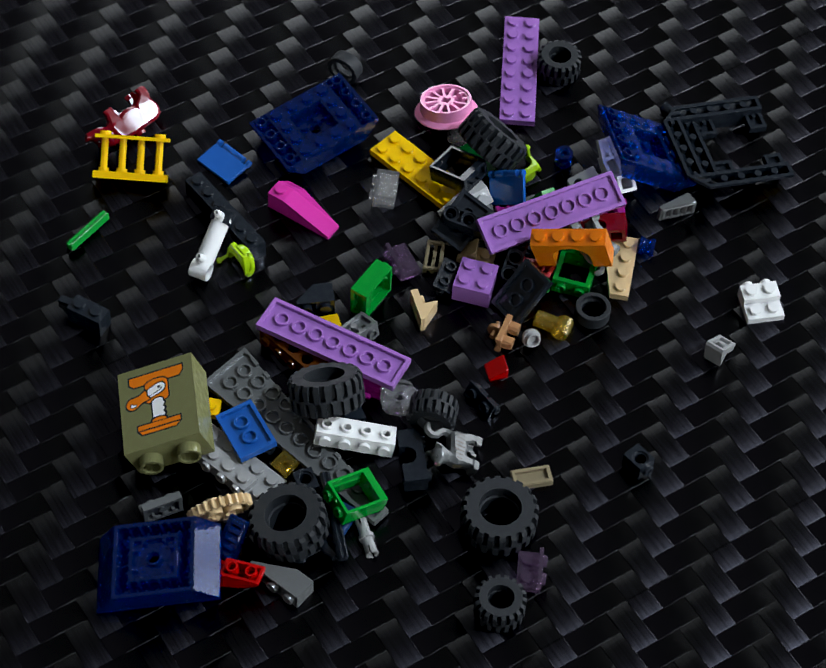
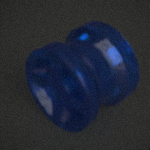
M559 146L555 151V165L564 169L570 167L573 150L568 146Z
M641 236L638 254L644 253L652 257L656 239L652 238L649 240Z

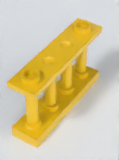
M100 130V134L95 133V137L102 138L100 167H98V170H93L92 177L168 183V175H164V171H162L164 142L170 143L171 140L167 139L166 135L155 134V138L112 135L111 131ZM109 138L120 139L119 162L116 172L109 171V167H107ZM127 139L138 140L137 166L134 169V173H128L127 169H125ZM145 141H156L155 171H153V174H145L144 170Z

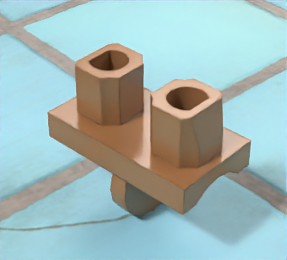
M507 314L502 326L499 321L489 324L487 331L490 333L489 337L495 339L497 343L494 351L500 352L501 348L512 349L515 338L507 335L509 333L518 336L521 330V324L512 321L513 315Z

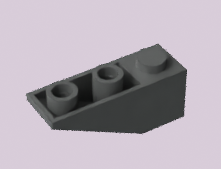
M255 561L250 562L265 566L266 569L261 582L271 592H276L282 596V599L289 605L292 604L298 608L313 592V580L298 569Z

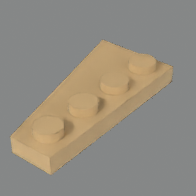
M627 237L625 242H614L620 246V251L613 257V266L605 267L609 298L628 301L639 240L637 238Z

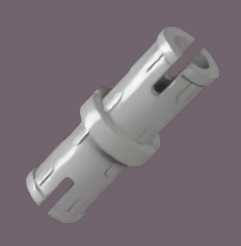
M366 517L360 518L361 523L357 519L354 523L359 533V542L363 544L366 557L374 558L372 553H374L375 557L379 554L374 542V533L370 531Z

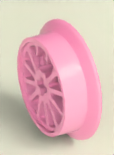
M442 84L433 86L422 93L414 115L419 123L428 128L453 130L458 129L473 109L478 106L472 100L471 94L467 89L458 85Z

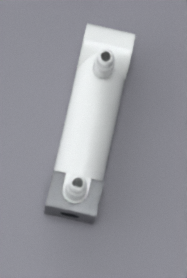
M214 206L210 215L211 222L196 254V258L192 260L189 266L188 275L206 282L210 279L214 261L228 228L232 227L236 217L232 212Z

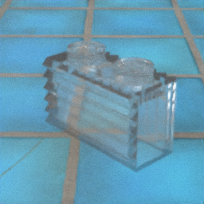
M378 169L377 175L373 174L372 185H374V189L371 188L369 194L373 207L394 209L400 171Z

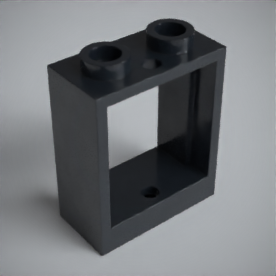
M450 146L429 166L432 181L458 192H461L463 189L469 192L488 174L486 160L454 146ZM453 164L468 169L460 177L447 172Z

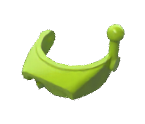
M526 145L527 156L525 158L531 165L525 169L526 184L533 180L536 172L541 171L540 165L530 154L529 145Z
M231 243L227 254L218 257L216 262L220 264L224 259L235 256L243 268L244 275L251 277L255 270V261L252 253L243 244Z

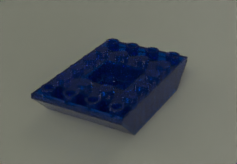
M338 73L251 121L249 124L287 172L306 174L364 141L379 121V118L346 79ZM312 130H320L318 133H311Z
M603 105L597 107L600 126L622 177L673 192L698 185V183L686 177L663 123L654 122L650 119L641 118L637 115Z
M197 516L117 525L113 526L100 538L97 614L220 599L221 524ZM153 556H159L158 561L155 563L149 562Z

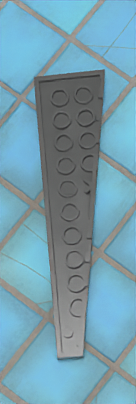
M245 347L207 378L208 390L218 399H222V402L229 408H233L251 399L277 441V447L302 468L312 467L318 481V476L322 471H328L331 480L354 472L332 447L313 444L315 426L309 419L302 416L299 417L291 410L290 398L286 397L280 386L271 380L270 375L266 371H263L257 360ZM359 485L337 492L341 500L355 508L370 503ZM385 506L382 511L365 517L369 523L375 526L388 514V509Z

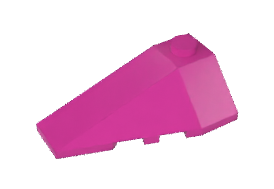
M278 181L268 192V207L329 240L338 230L339 225L309 193L291 181Z

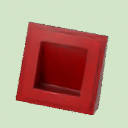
M504 355L484 364L489 381L508 378L509 370Z

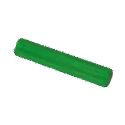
M103 210L66 242L67 248L74 251L109 220V214Z

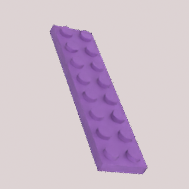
M505 16L499 120L504 124L534 126L539 38V19Z
M611 170L477 219L476 224L489 254L493 255L530 241L532 229H563L576 222L580 223L591 217L626 205V202Z
M276 297L256 323L257 330L327 362H345L346 364L356 365L362 371L363 378L391 391L394 390L411 364V358Z

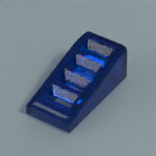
M231 514L214 553L225 560L226 558H238L250 522ZM233 524L241 527V530L233 527Z

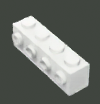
M342 417L318 418L313 444L392 458L397 427Z

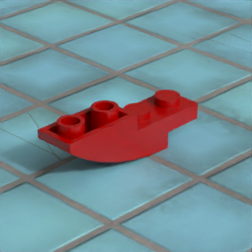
M190 553L183 572L185 575L202 578L206 584L231 588H250L259 585L266 568L265 566L232 558H226L223 561Z

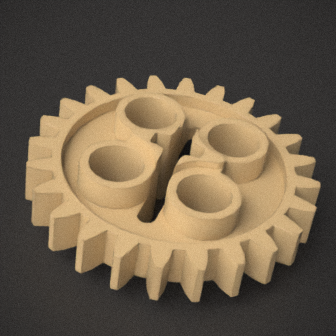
M247 492L226 494L223 497L218 496L202 502L203 504L190 508L191 510L187 511L188 513L186 514L190 525L213 524L216 521L229 520L236 517L237 514L244 513L253 505L250 493L248 494Z

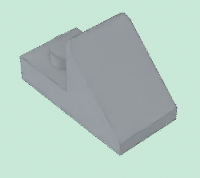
M718 335L707 341L704 357L720 366L726 354L733 351L736 344L722 335Z

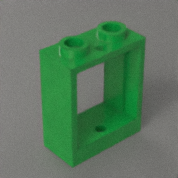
M561 250L552 279L554 284L551 286V290L579 298L581 295L589 293L597 267L587 263L578 250ZM563 263L590 269L586 283L559 277Z
M376 259L353 285L350 297V311L357 315L362 311L370 316L388 295L392 285V267L389 264Z
M368 467L327 481L322 492L324 500L329 503L333 509L334 516L339 519L342 525L382 511L388 501L386 494ZM359 485L370 503L348 511L337 492Z

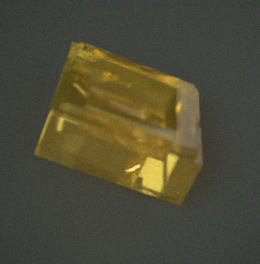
M285 450L271 463V466L285 478L299 465V462Z

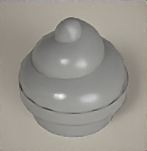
M527 329L523 332L522 342L525 346L533 348L539 345L541 337L536 329Z

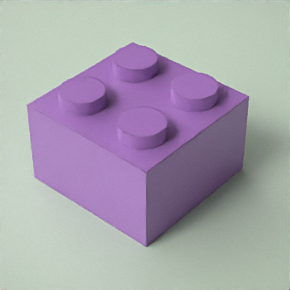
M462 257L453 283L452 299L488 308L498 279L499 266Z

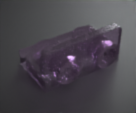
M389 242L385 243L383 257L386 262L389 261L392 273L397 275L400 281L421 274V269L405 243L391 247Z
M540 547L539 553L518 552L516 580L517 585L521 583L523 590L526 592L540 593L541 585L545 586L546 573H543V567H547L548 555H544V548Z

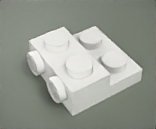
M764 279L760 283L755 284L747 281L739 286L737 296L747 324L784 320L785 314L780 303L781 295L776 281L770 282L769 279Z

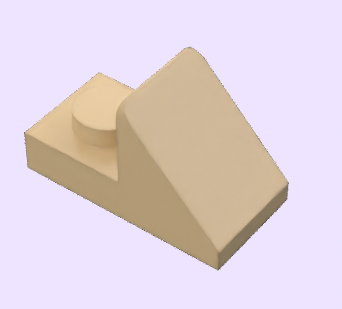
M479 239L470 241L460 254L458 253L456 262L461 263L462 257L494 264L496 253L490 255L488 249L479 247Z
M418 289L410 290V303L420 331H423L436 314L438 301L425 303L424 296H420Z

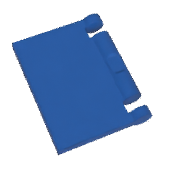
M221 139L197 159V162L227 184H230L252 165L250 160L246 161V157L228 144H224V141Z
M525 169L491 170L488 172L489 191L494 201L490 204L517 205L526 202Z

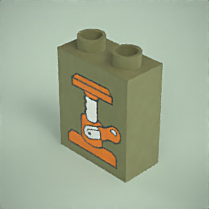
M191 352L117 375L124 456L140 474L155 475L162 472L165 466L179 462L185 464L195 463L201 459L202 455L215 452L206 372Z

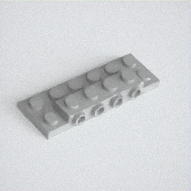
M212 424L215 452L202 455L201 459L197 461L204 471L212 473L218 482L226 484L233 493H250L253 503L255 500L258 501V496L262 492L265 494L268 488L272 486L275 488L280 483L287 485V481L256 457L241 463L224 432Z

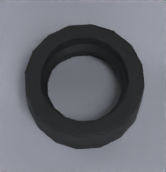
M337 51L328 62L330 73L335 79L344 84L355 83L363 72V66L359 59L348 51ZM340 63H342V64H344L346 67H348L350 71H348V70H346L345 68H343Z
M590 292L581 295L575 305L574 316L576 321L588 329H598L605 326L610 317V302L600 293ZM585 305H596L604 313L597 317H591L584 314L581 309Z

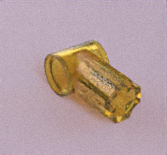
M542 310L537 312L533 321V326L551 332L554 338L561 341L567 339L574 325V321L568 316L561 315L557 317Z

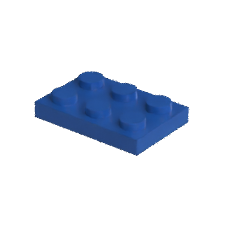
M251 399L215 416L241 463L278 446L277 441Z

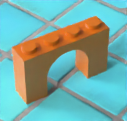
M607 229L531 230L530 248L538 266H557L558 252L564 249L579 250L588 254L594 267L613 266L614 248Z

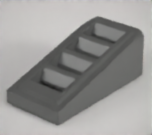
M686 193L660 206L657 219L660 221L694 213L697 202L690 193Z

